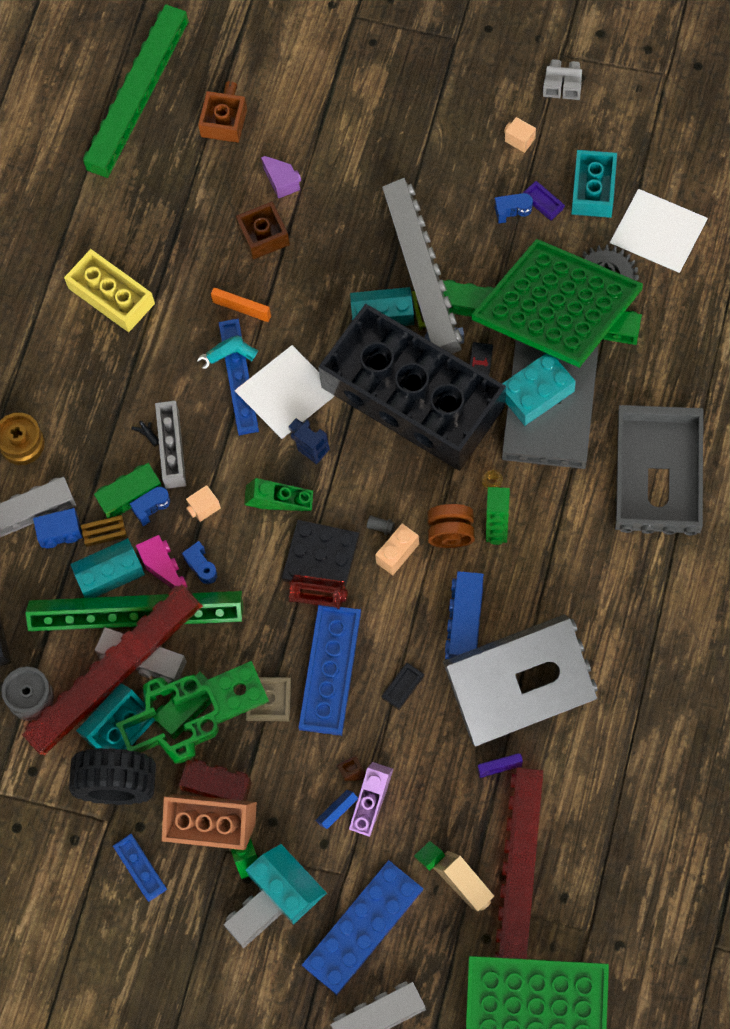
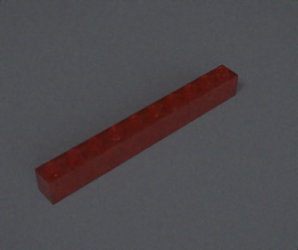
M184 585L175 586L168 593L169 597L167 599L159 601L153 607L154 611L150 615L143 616L137 622L138 626L132 632L130 630L121 637L122 641L117 646L113 645L105 652L106 656L101 661L94 662L89 667L90 671L85 676L78 677L73 682L74 686L69 691L62 692L57 697L58 701L53 706L46 707L41 713L42 716L37 721L34 720L26 726V731L22 736L38 754L45 756L203 607Z
M517 768L516 774H512L511 787L515 788L514 796H510L509 809L513 810L512 818L507 820L506 830L511 831L510 840H505L504 853H509L508 862H503L502 875L507 876L506 884H501L500 898L505 899L504 907L499 906L498 920H502V929H497L496 943H500V951L495 952L494 957L527 959L544 770Z

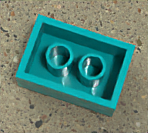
M577 150L571 215L612 217L617 153Z
M546 353L502 383L506 386L505 403L523 425L526 426L575 392L576 381L556 357Z

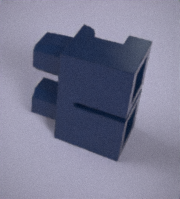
M296 418L288 426L292 432L291 439L296 442L297 450L315 464L330 450L327 434L321 429L316 433L313 432L308 420L302 423Z

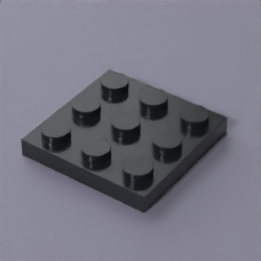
M297 520L282 580L345 594L359 533Z

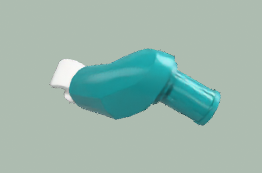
M236 335L222 341L206 354H202L197 362L201 359L206 360L207 363L202 366L205 369L210 363L213 364L236 352L252 362L259 350L245 343L241 336Z

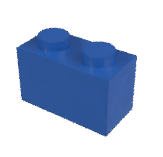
M75 508L33 518L37 540L41 548H54L57 544L74 543L78 539L83 538Z

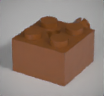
M227 81L223 93L206 92L198 124L201 137L239 143L247 105L244 96L235 95L238 86L235 82H232L231 86H229L230 81Z

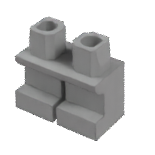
M552 59L546 69L543 97L560 98L562 84L564 83L562 99L580 100L582 79L580 63L572 61L569 62V68L561 67L560 60Z

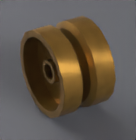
M12 413L0 420V451L8 462L15 465H27L41 456L44 450L45 439L37 421L33 417L25 413Z

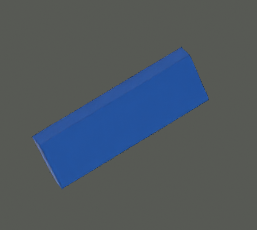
M132 834L113 845L148 902L167 890Z

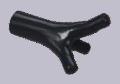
M143 421L139 422L141 427L132 426V430L142 433L154 447L159 445V439L152 431L151 422H148V426Z

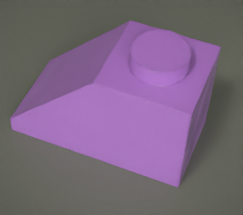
M266 156L261 157L263 169L278 199L300 190L299 182H301V177L297 170H293L291 164Z

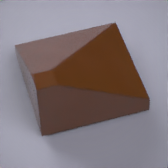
M357 756L336 765L345 781H358L365 778L366 773Z

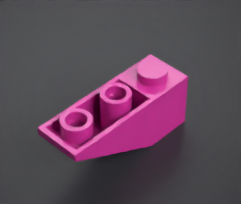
M157 535L136 545L148 572L177 593H186L184 589L187 588V584L183 576L178 577L176 573L179 567L175 558L170 559L168 555L171 550L166 540L162 541L160 536Z

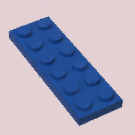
M318 605L299 730L342 736L361 609Z
M388 860L305 960L302 967L334 994L338 995L422 893L423 888Z

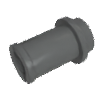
M370 515L367 528L384 532V535H392L395 522H392V519L387 521Z

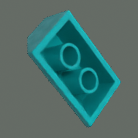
M410 287L350 293L352 321L366 303L403 326L414 325Z
M128 538L70 564L85 598L98 597L145 575Z
M120 683L76 731L94 749L115 748L126 750L127 747L116 723L145 711V704L132 689ZM154 718L126 729L131 745L155 721Z
M282 844L262 854L246 869L248 876L293 925L327 894Z

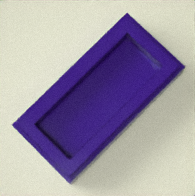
M537 181L523 192L532 197L533 206L550 221L565 208V205Z
M518 753L479 764V777L482 778L522 767L523 760L521 754Z

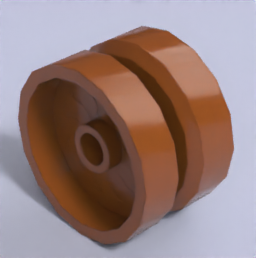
M444 504L435 506L427 511L428 525L430 526L428 529V543L432 546L459 548L470 545L475 541L474 527L471 526L474 523L472 508L460 504Z

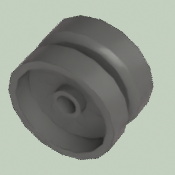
M27 666L17 668L5 678L2 685V698L10 711L19 719L27 721L38 720L45 716L52 708L54 690L41 671Z

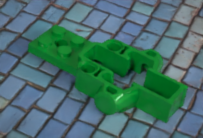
M250 661L201 683L195 676L191 675L169 684L163 677L152 679L143 685L145 711L116 723V726L121 732L127 747L126 750L141 753L160 745L175 764L186 762L196 755V745L214 738L218 734L219 723L269 702L254 665ZM190 683L197 684L193 692L186 691V687ZM240 684L244 685L246 692L243 695H236L234 693L235 687ZM174 693L175 697L172 699V703L176 707L192 701L203 694L209 695L214 711L183 725L184 731L191 732L192 737L170 746L166 742L168 741L166 735L162 733L135 746L131 745L126 729L157 716L153 708V701L157 700V695L162 694L164 697ZM211 722L214 724L212 730L208 732L203 731V725Z

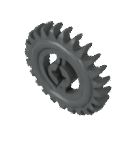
M607 244L604 251H602L600 245L597 246V252L590 247V255L583 251V259L602 267L607 266V269L614 272L616 268L619 274L635 281L639 279V275L636 274L638 267L633 268L635 260L629 262L630 254L623 257L624 249L616 253L617 247L614 246L613 250L609 251Z

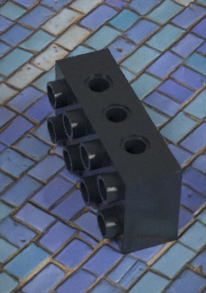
M366 303L318 367L321 388L458 471L462 469L505 408V385ZM380 367V368H383V369H382V370H375L374 368ZM410 388H416V389H418V390H417V391H410V390H408V389H410ZM443 409H452L454 411L445 412Z

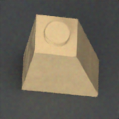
M447 851L445 853L446 856L433 867L435 871L471 909L475 911L486 909L491 904L490 900L494 895L460 855Z

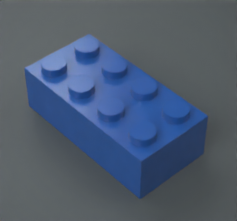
M458 571L457 579L453 578L452 598L455 599H450L449 612L451 619H448L447 639L450 640H446V660L477 648L483 594V574Z

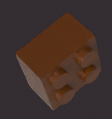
M273 201L236 216L238 229L253 260L290 245L288 232Z

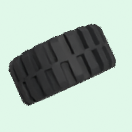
M97 748L79 751L71 759L69 791L75 798L91 801L92 803L131 805L143 803V801L147 802L154 795L156 763L152 757L144 753L141 754L137 751L125 749Z

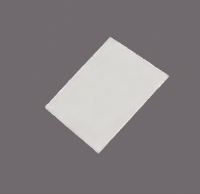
M638 189L610 243L680 273L708 218Z
M293 345L235 390L281 439L291 432L288 426L296 418L304 422L334 397V395L321 388L319 372Z

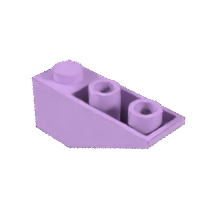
M374 762L369 765L349 830L371 836L393 772L392 768Z

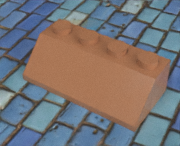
M180 794L165 796L162 841L246 850L256 824L257 802Z

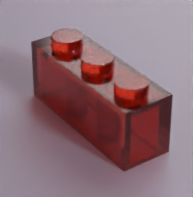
M194 759L193 762L187 760L179 783L181 790L204 797L247 800L252 785L248 774L240 771L231 773L227 771V768L219 765L214 767L206 766V762Z

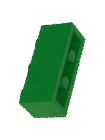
M147 463L137 466L128 475L118 477L112 484L100 487L94 493V496L108 519L131 509V502L156 487H162L150 464Z
M201 672L197 675H192L200 683L208 680ZM188 684L186 691L193 692L197 684ZM173 693L170 697L171 700L165 706L161 705L156 710L157 716L153 717L156 724L175 740L184 731L183 725L196 719L212 703L208 694H203L192 701L176 707L172 703V699L175 697Z

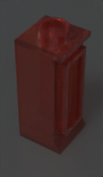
M294 575L290 582L289 602H301L340 609L342 603L347 601L348 590L345 589L344 581ZM300 589L333 593V597L301 593Z

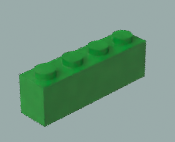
M488 487L486 542L494 545L507 543L510 488Z

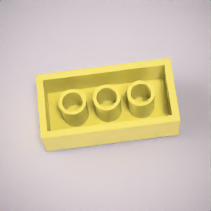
M92 249L64 277L68 289L127 332H130L155 304L153 295L149 290Z

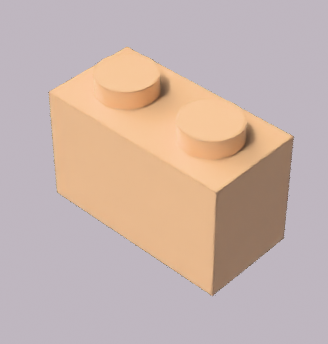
M402 523L375 554L376 563L391 575H394L419 545V535Z

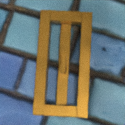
M122 515L81 525L86 547L127 537ZM121 529L120 532H116V533H112V534H108V535H104V536H100V537H96V538H92V539H89V538H88V537H90V536H94V535H98V534H105V533H108V532H110V531H114V530Z

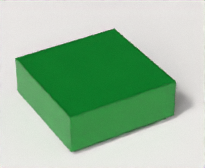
M431 841L414 855L416 860L429 871L446 856Z

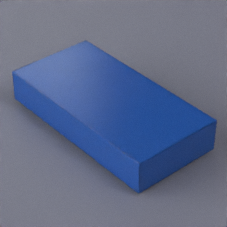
M346 790L315 821L321 827L328 829L358 800V797L352 791Z

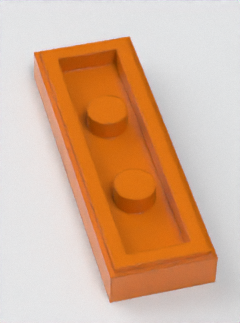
M213 288L211 292L212 301L215 304L269 322L271 318L269 306L218 288Z

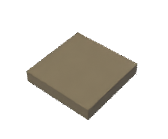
M259 677L269 702L247 711L246 721L290 722L291 678Z

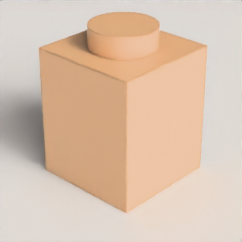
M517 117L512 123L509 122L504 129L505 142L524 153L536 138V128Z
M207 485L186 498L188 513L192 518L196 516L199 522L221 509L218 499Z

